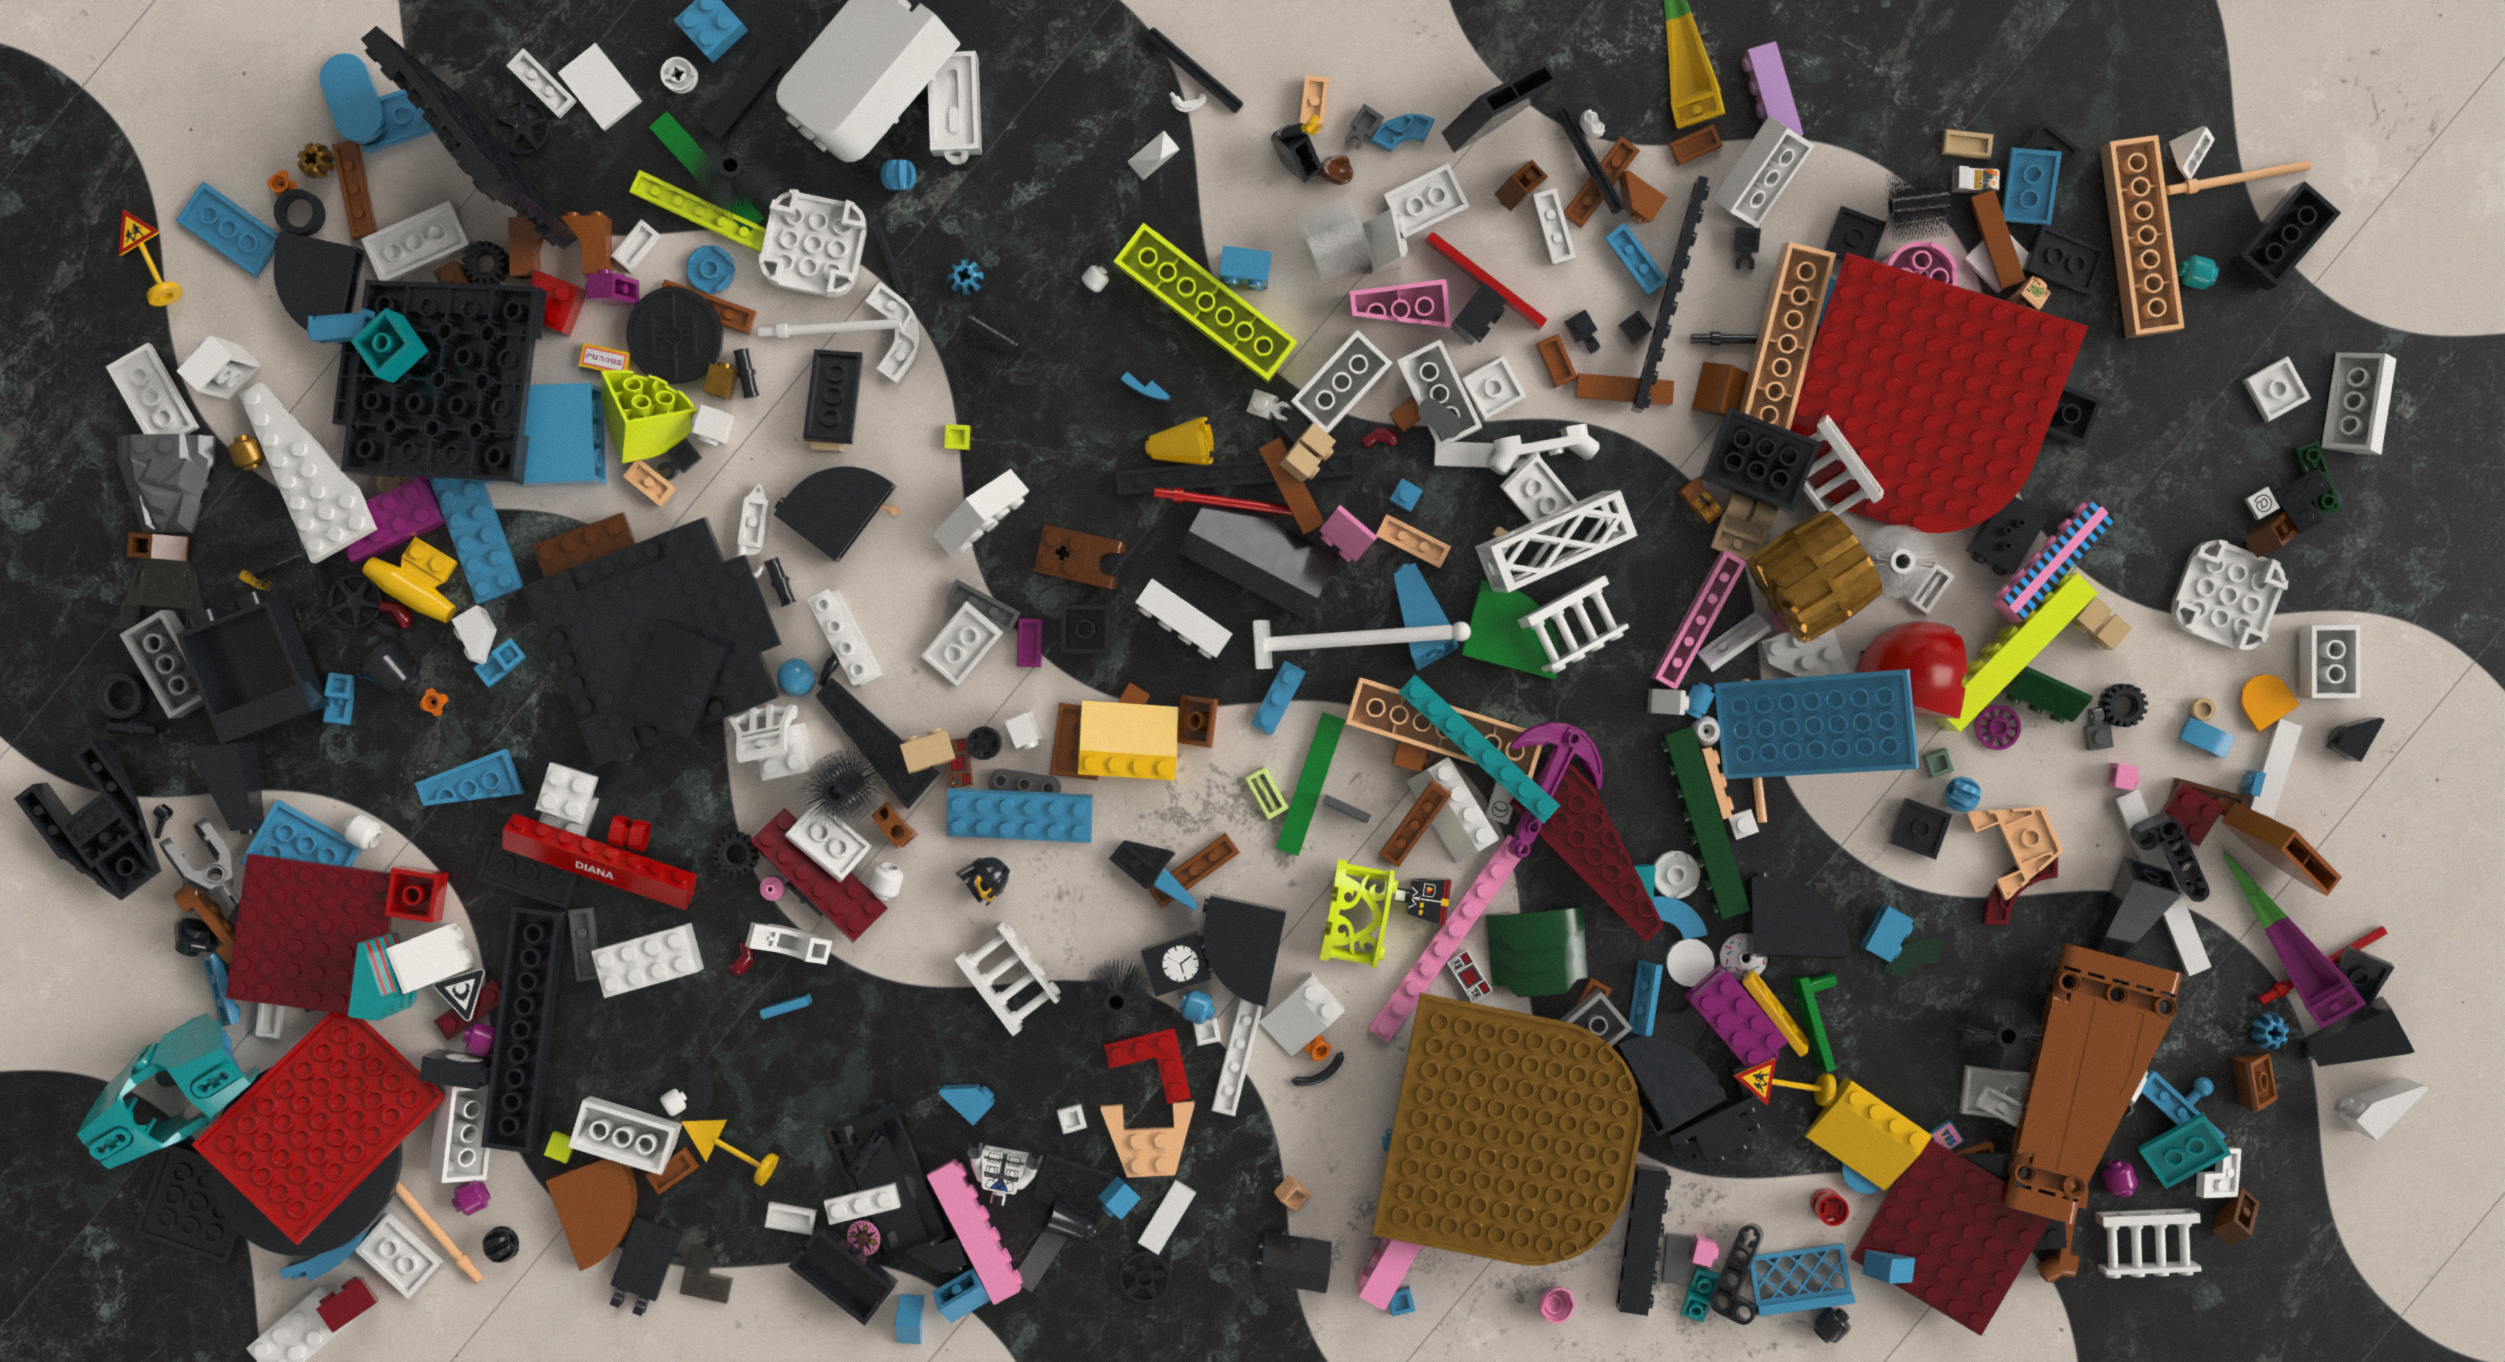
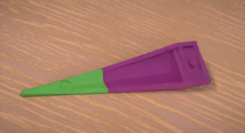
M2224 852L2225 860L2264 928L2306 1010L2318 1026L2322 1029L2364 1006L2365 1001L2350 983V980L2230 855Z

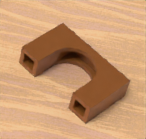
M597 211L589 212V216H580V213L566 212L565 216H561L580 240L582 247V274L585 276L587 274H597V270H611L613 273V259L611 257L612 220L604 215L603 212ZM516 214V217H508L510 276L515 279H531L534 269L541 272L540 252L545 239L543 240L534 230L535 225L531 221H527L522 214Z

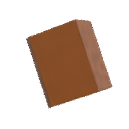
M1703 362L1691 409L1725 417L1729 407L1739 411L1748 372L1729 364Z
M1181 695L1177 743L1208 748L1213 747L1218 699Z
M2270 1052L2232 1058L2239 1104L2252 1111H2259L2278 1099Z

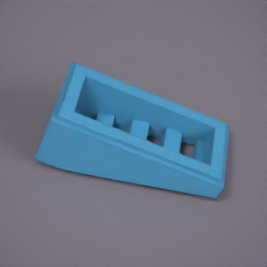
M1164 868L1155 881L1154 887L1193 911L1196 910L1198 906L1197 901Z

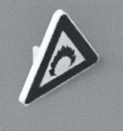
M478 969L435 982L433 986L465 1021H470L486 972L484 969Z

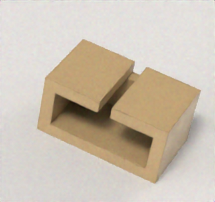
M1312 423L1306 428L1279 465L1301 483L1307 478L1312 479L1320 470L1317 465L1321 462V459L1326 461L1334 452L1331 447L1336 440L1315 423Z
M2096 596L2071 620L2074 623L2073 627L2079 633L2087 634L2093 639L2091 643L2102 651L2114 650L2132 629L2117 614L2111 616L2112 610Z
M941 728L928 731V736L920 739L918 735L904 739L905 743L901 744L900 747L909 774L928 769L932 765L937 766L956 760L947 730L942 732Z

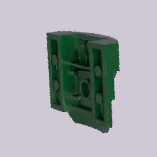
M1581 905L1557 907V910L1485 914L1492 986H1506L1517 997H1533L1567 993L1577 979L1588 978L1584 914Z

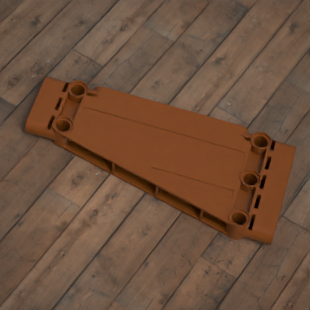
M2063 944L2058 969L2052 978L2053 991L2048 994L2040 1025L2042 1027L2039 1029L2042 1031L2038 1033L2045 1036H2038L2042 1040H2037L2036 1042L2039 1044H2036L2037 1048H2035L2036 1052H2034L2012 1147L2014 1160L2008 1168L2010 1177L2003 1206L2074 1225L2080 1196L2084 1194L2100 1159L2177 1012L2176 998L2182 976L2181 973L2075 945ZM2064 967L2074 969V972L2065 970ZM2088 973L2097 975L2098 978L2089 976ZM2065 975L2071 980L2068 988H2065L2062 984V979ZM2112 980L2120 981L2122 984L2112 982ZM2136 986L2146 988V990L2138 989ZM2113 988H2116L2119 993L2115 1001L2110 997V992ZM2160 992L2170 994V997L2161 995ZM2161 1001L2166 1003V1011L2164 1013H2161L2158 1008ZM2022 1166H2025L2027 1169V1175L2024 1178L2020 1179L2018 1176V1170ZM2073 1179L2075 1188L2069 1192L2066 1185L2069 1180ZM2014 1182L2024 1184L2025 1188L2015 1186ZM2042 1189L2049 1191V1195L2038 1192V1190ZM2063 1195L2072 1197L2074 1199L2073 1201L2063 1199Z

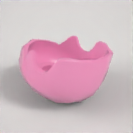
M1551 1286L1542 1291L1539 1296L1538 1308L1545 1320L1551 1323H1562L1571 1317L1575 1307L1571 1291L1561 1286Z

